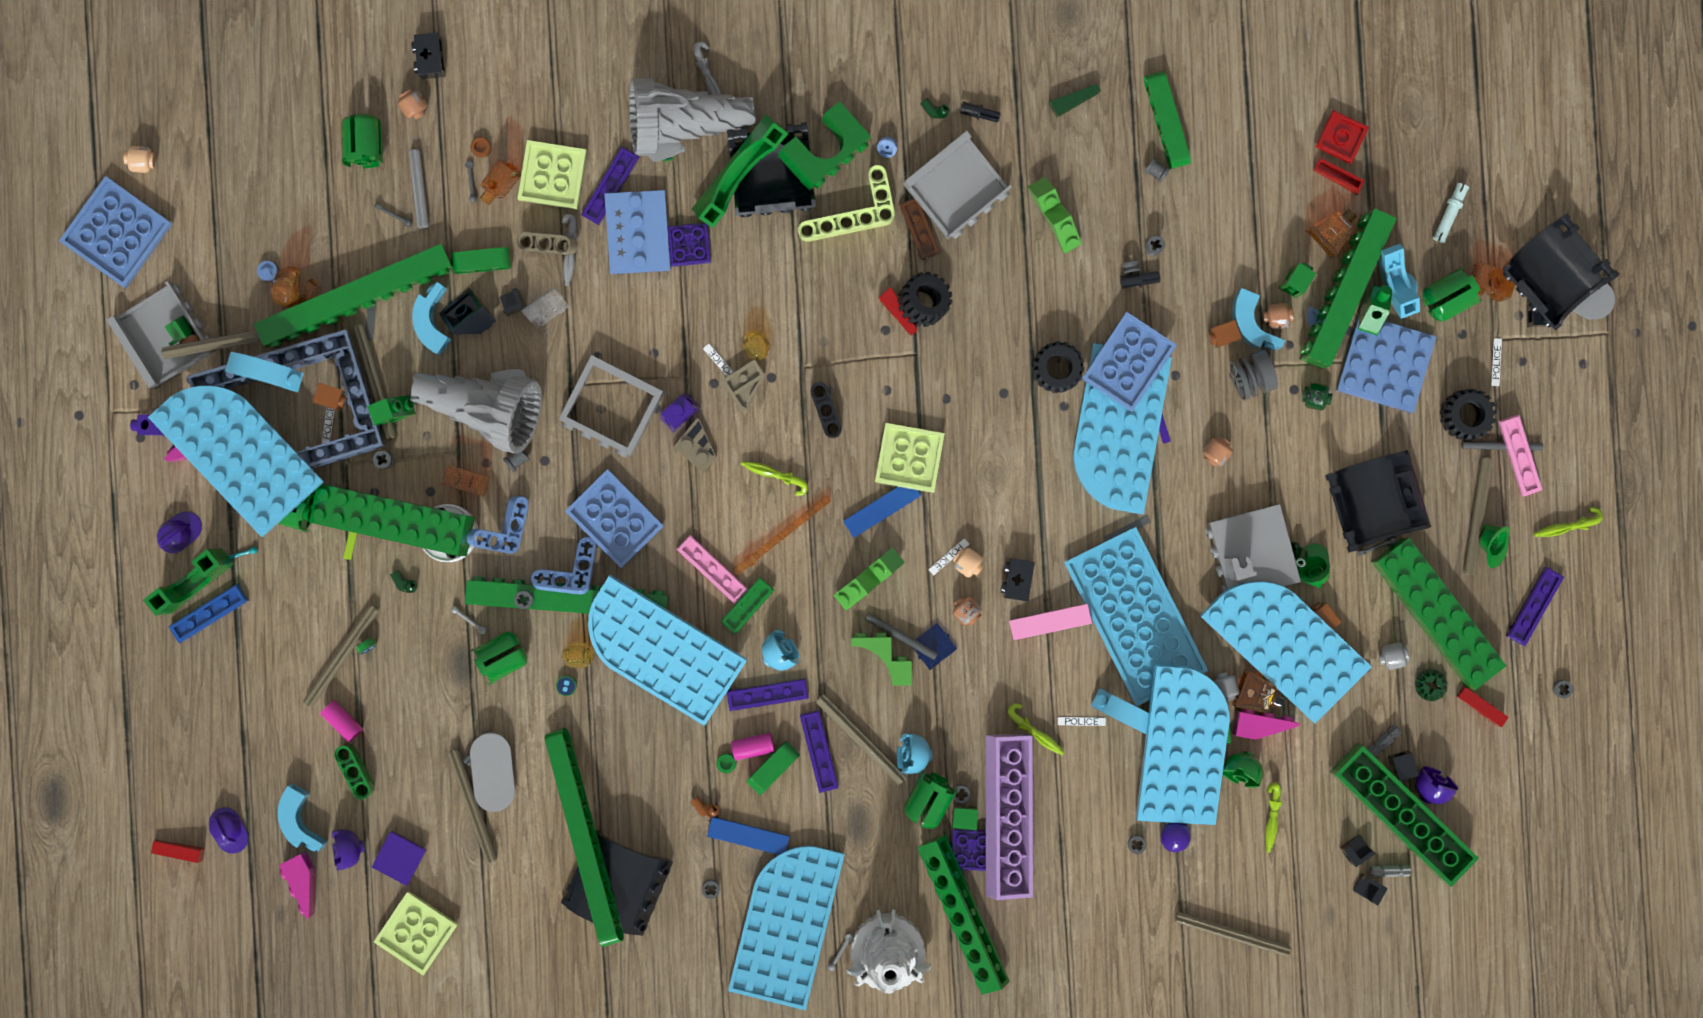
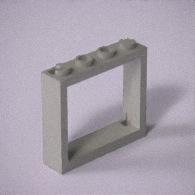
M591 355L559 420L563 421L562 426L573 430V428L580 430V435L589 440L591 437L598 439L597 444L607 449L609 446L616 448L615 453L626 458L627 455L633 456L665 392ZM594 366L654 396L628 448L568 418Z

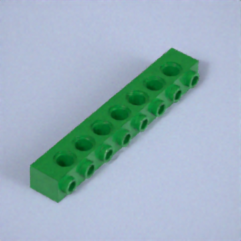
M946 834L926 840L917 847L919 855L923 859L928 876L933 882L935 892L939 896L943 910L951 923L952 931L957 937L960 949L963 951L968 967L975 978L976 986L982 995L1002 990L1010 980Z

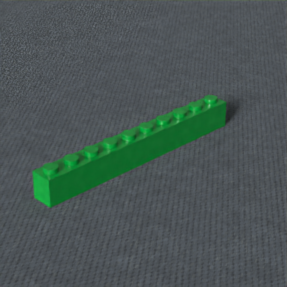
M439 244L254 323V327L262 345L266 348L275 349L282 345L281 342L288 339L289 341H294L300 338L302 333L307 331L312 333L319 330V326L323 324H334L338 322V318L344 315L346 317L355 315L358 309L363 307L364 309L371 308L379 300H390L395 297L394 294L400 291L402 293L411 291L414 285L419 283L420 285H425L431 282V278L435 276H446L450 273L449 270L453 269V266L443 245Z
M473 576V580H467L465 604L518 608L514 602L516 594L521 591H529L534 597V602L527 609L589 614L593 600L602 586L593 585V588L589 589L585 594H571L539 590L533 584H525V580L513 579V583L505 582L504 578H493V581H485V577ZM555 582V584H556L557 586H564V585H565V583H557V582ZM634 589L668 610L669 595H664L665 591L653 590L652 594L644 593L645 589ZM522 594L520 596L521 599H519V602L524 603L526 606L528 604L527 601H529V597H524V595Z

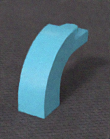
M1401 244L1382 250V259L1379 260L1380 273L1383 284L1392 289L1391 304L1401 319L1420 312L1419 296L1412 288L1406 274L1404 248Z
M436 282L435 285L432 284L429 287L426 298L420 294L416 298L412 312V321L420 341L428 349L441 356L452 339L440 332L433 320L434 309L447 290L446 287Z
M1243 288L1239 289L1232 305V320H1236L1242 340L1254 349L1261 348L1262 343L1266 349L1272 351L1281 349L1285 340L1262 331L1256 324L1254 311L1260 295Z
M235 352L230 353L225 369L226 372L269 383L294 392L299 391L304 374L283 365Z
M1099 688L1091 704L1092 707L1146 734L1149 712Z
M292 783L286 787L279 801L278 822L280 829L286 839L296 848L305 843L308 849L320 851L328 841L310 831L304 825L301 817L302 807L310 793Z

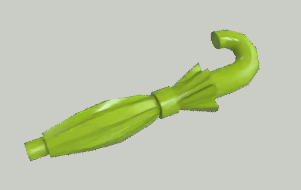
M749 461L741 462V466L756 474L781 479L788 486L790 483L800 486L801 490L796 491V496L805 495L808 491V484L803 479L793 476V472L782 473L765 464Z
M1589 507L1590 513L1596 514L1595 517L1586 519L1583 516L1576 522H1570L1569 524L1550 525L1538 530V532H1534L1533 535L1534 537H1552L1566 533L1569 530H1588L1589 526L1599 524L1603 520V513L1599 508Z
M1013 703L1009 706V717L1018 724V729L1028 731L1047 749L1057 754L1059 753L1061 756L1065 753L1049 735L1031 726L1027 717L1023 719L1015 713V709L1020 710L1023 705Z
M1276 782L1270 783L1266 791L1267 793H1272L1273 790L1272 799H1268L1271 810L1265 832L1266 852L1271 853V848L1277 835L1278 809L1283 803L1280 801L1281 787Z

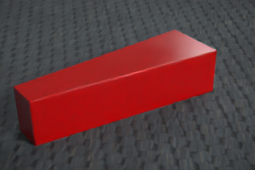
M1321 158L1313 170L1358 195L1365 180Z
M890 287L878 299L909 335L912 336L917 332V329L913 323L908 322V317L904 318L902 316L904 312L899 311L898 308L901 304L898 303V298Z
M1463 687L1456 696L1498 727H1502L1509 718L1466 687Z
M154 840L151 853L199 863L203 861L205 848Z

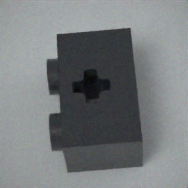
M439 33L414 35V41L411 42L413 54H416V61L413 62L415 74L417 73L421 79L446 77L442 37ZM427 53H430L431 55H429L428 59L426 60L424 57L427 56Z
M1009 558V562L1005 561L1004 573L1007 576L1006 582L1002 581L1000 593H1004V598L1029 601L1035 562ZM1019 574V577L1022 578V581L1018 582L1017 585H1015V582L1012 581V577H1016V575Z

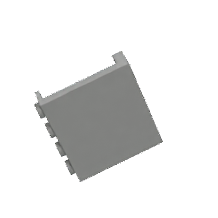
M968 131L964 132L903 183L947 240L951 237L956 239L964 232L962 230L964 226L968 224L971 227L979 220L977 216L981 212L988 213L994 208L992 203L997 199L1000 202L1010 195L1008 190L1012 188L1011 185H1006L970 140L972 136Z
M168 281L165 282L166 287L123 314L106 319L143 380L152 389H157L216 352V350L163 359L161 348L170 346L168 343L173 340L164 326L183 315L195 332L191 335H198L200 340L211 338L210 335H206L204 332L202 321L199 318H195L192 313L194 311L192 305L182 297V289L177 284Z
M1280 504L1207 523L1208 527L1205 528L1208 539H1211L1213 547H1210L1213 558H1216L1218 564L1216 566V573L1223 583L1221 592L1248 581H1268L1282 586L1301 582ZM1238 556H1241L1246 566L1245 557H1248L1257 575L1238 581L1230 580L1224 558L1237 557L1238 559Z

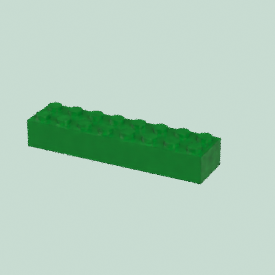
M1375 208L1366 212L1364 216L1361 215L1356 224L1358 226L1357 232L1351 235L1348 242L1350 245L1348 252L1345 251L1341 257V268L1334 273L1332 288H1328L1324 295V299H1326L1324 306H1320L1316 313L1317 322L1310 327L1308 342L1304 343L1299 353L1302 354L1300 360L1320 369L1332 365L1378 262L1381 251L1394 226L1396 217Z
M321 484L316 489L309 523L456 556H467L469 549L467 534L473 529L475 521L474 516L327 484Z
M1401 538L1396 544L1371 561L1468 689H1478L1507 666L1410 538Z
M1356 743L1329 771L1448 886L1452 887L1479 859L1363 745Z

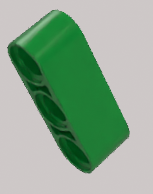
M508 247L452 253L454 274L488 272L512 268L510 248Z
M785 741L746 780V783L759 796L762 795L800 756V753Z
M347 743L336 748L334 752L335 760L355 798L363 800L371 796L375 791V785L355 746ZM343 748L349 751L348 759L342 756ZM352 766L358 769V776L351 774ZM361 784L367 787V794L361 793Z

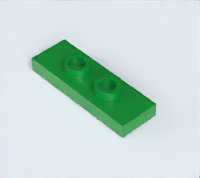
M759 577L720 622L736 635L775 589Z

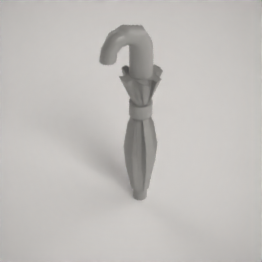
M698 41L693 46V52L697 60L695 64L705 77L709 94H721L718 84L708 69V58L704 59L700 49L702 47L706 51L710 48L704 41Z
M566 214L562 219V223L567 224L569 222L568 233L564 234L576 240L579 234H576V219L573 215ZM574 254L565 255L563 261L564 286H570L575 265Z

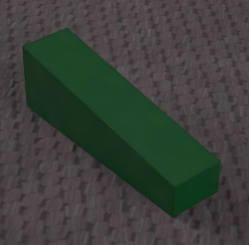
M1098 84L1052 100L1049 102V106L1056 118L1096 96L1101 90Z

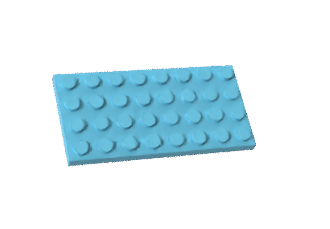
M1136 527L1064 562L1084 604L1088 603L1091 618L1136 707L1151 700L1155 664L1187 666L1202 673L1208 671Z

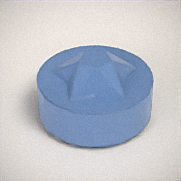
M892 137L881 138L877 145L878 153L884 158L893 157L898 148L896 140Z
M264 261L259 264L257 273L262 280L271 282L278 277L279 268L271 261Z

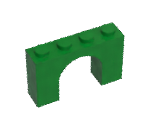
M840 101L825 112L821 120L839 142L840 151L838 155L828 159L818 158L810 153L797 137L783 146L778 154L779 158L809 191L815 187L819 189L825 184V179L829 175L831 177L835 176L841 170L840 166L844 163L848 165L854 160V155L858 151L863 153L869 147L868 142L871 136Z
M222 548L206 549L191 561L195 566L191 572L169 586L158 587L144 598L143 601L155 616L172 614L232 567L234 562Z

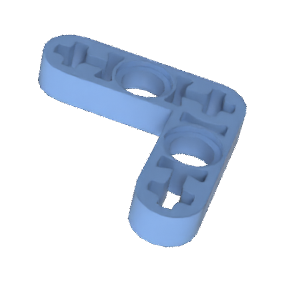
M512 496L508 502L502 532L472 529L467 534L468 544L481 549L510 554L515 553L519 549L529 505L528 500L522 496ZM516 519L517 526L512 530L511 522ZM480 536L484 538L483 541L475 540V537ZM493 536H496V544L491 546L490 540ZM504 541L511 542V546L503 545Z
M590 537L582 538L578 543L573 573L536 570L531 576L533 586L536 589L571 594L587 593L590 589L597 551L596 543ZM590 544L591 548L588 549V556H585L584 547ZM583 561L590 564L586 570H581L578 567ZM580 575H582L585 585L578 588L577 584L580 583ZM540 576H543L544 580H542L541 583H538L536 579H539ZM558 578H565L566 584L564 586H557L555 581Z

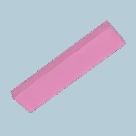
M1514 415L1498 421L1521 496L1524 497L1541 491V483L1520 415Z
M691 535L676 549L734 604L749 590Z
M1087 603L1009 620L1013 640L1092 624V619Z

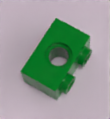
M1298 263L1289 269L1279 289L1293 298H1297L1305 294L1317 273L1313 271V267L1309 264Z
M410 395L385 398L367 406L374 425L398 422L416 414Z

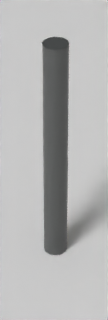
M1461 442L1462 449L1507 450L1505 442ZM1528 442L1530 450H1543V443Z
M868 613L866 621L935 660L938 654L936 651Z

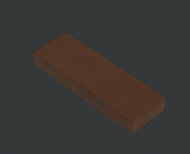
M914 198L899 204L921 260L939 254V248L922 207Z

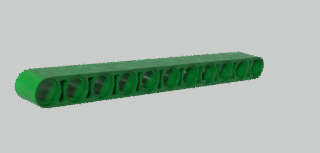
M564 727L545 734L544 739L597 939L602 947L622 942L624 933L571 736Z

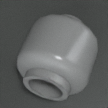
M1401 642L1383 645L1382 653L1378 654L1381 665H1386L1389 670L1405 667L1407 661H1410L1407 647L1402 645Z
M1227 672L1215 675L1216 679L1213 682L1223 693L1226 702L1237 699L1236 696L1240 693L1235 676H1228Z

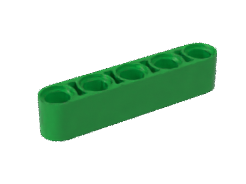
M1162 70L1145 75L1144 84L1168 166L1172 170L1191 164L1189 150L1165 71Z

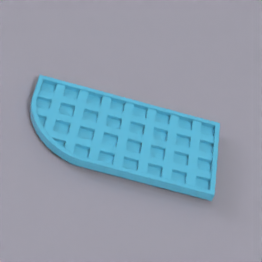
M1092 344L1088 368L1104 345ZM1172 357L1167 359L1132 413L1088 383H1085L1073 449V462L1076 474L1084 489L1096 501L1108 508L1144 515Z
M197 386L184 389L172 395L148 416L155 426L261 537H264L324 483L245 398L228 389L216 386Z
M612 575L608 576L590 607L588 619L589 635L596 653L604 664L704 726L747 662V658Z
M1248 581L1232 586L1222 592L1200 614L1214 630L1314 723L1372 667L1295 593L1277 583Z
M1155 664L1136 811L1137 821L1216 825L1230 713L1226 699L1218 686L1208 676L1194 668Z
M799 846L777 855L765 865L755 881L728 989L729 992L806 1010L845 853L818 846Z

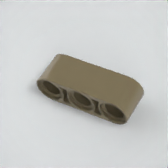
M522 232L516 239L517 246L521 250L530 252L573 255L578 249V243L574 238L563 235ZM530 237L531 243L527 246V239ZM547 239L549 240L548 248L545 247V242ZM565 241L568 242V248L566 250H564L563 247Z

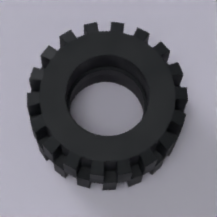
M920 272L916 276H912L898 294L900 296L898 303L901 304L898 308L899 311L904 312L902 316L904 318L908 317V322L911 324L915 322V326L918 327L922 324L923 327L936 324L949 311V306L952 304V299H950L952 292L948 291L950 288L949 284L945 285V279H939L938 274L934 273L931 275V272H925L924 275ZM917 292L927 293L933 301V307L923 306L918 301Z
M1056 341L1047 344L1036 354L1032 363V372H1034L1033 377L1037 380L1040 387L1042 386L1045 388L1044 390L1051 391L1052 393H1062L1078 384L1083 376L1082 373L1085 367H1083L1084 359L1081 358V353L1075 349V346H1070L1067 342L1061 343ZM1053 356H1061L1069 363V373L1063 379H1055L1047 371V362Z
M1466 389L1452 393L1453 395L1446 398L1447 402H1443L1442 407L1444 409L1440 410V415H1443V419H1440V422L1445 423L1443 429L1445 431L1449 430L1448 434L1456 436V439L1471 440L1488 434L1487 431L1492 430L1493 426L1491 424L1496 423V418H1493V416L1497 415V410L1493 411V407L1496 405L1494 402L1489 401L1491 397L1489 395L1485 396V392L1477 391V389ZM1464 403L1471 404L1476 410L1477 418L1472 426L1465 425L1460 419L1459 413Z

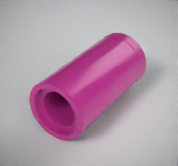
M335 700L328 704L320 713L348 743L363 730Z
M771 733L731 741L735 761L775 752Z

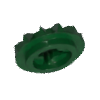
M1428 669L1418 675L1415 688L1417 694L1422 699L1436 701L1443 698V695L1447 692L1448 682L1445 675L1438 670ZM1433 680H1435L1434 684L1437 685V687L1439 688H1432V690L1430 691V687L1424 683H1432Z

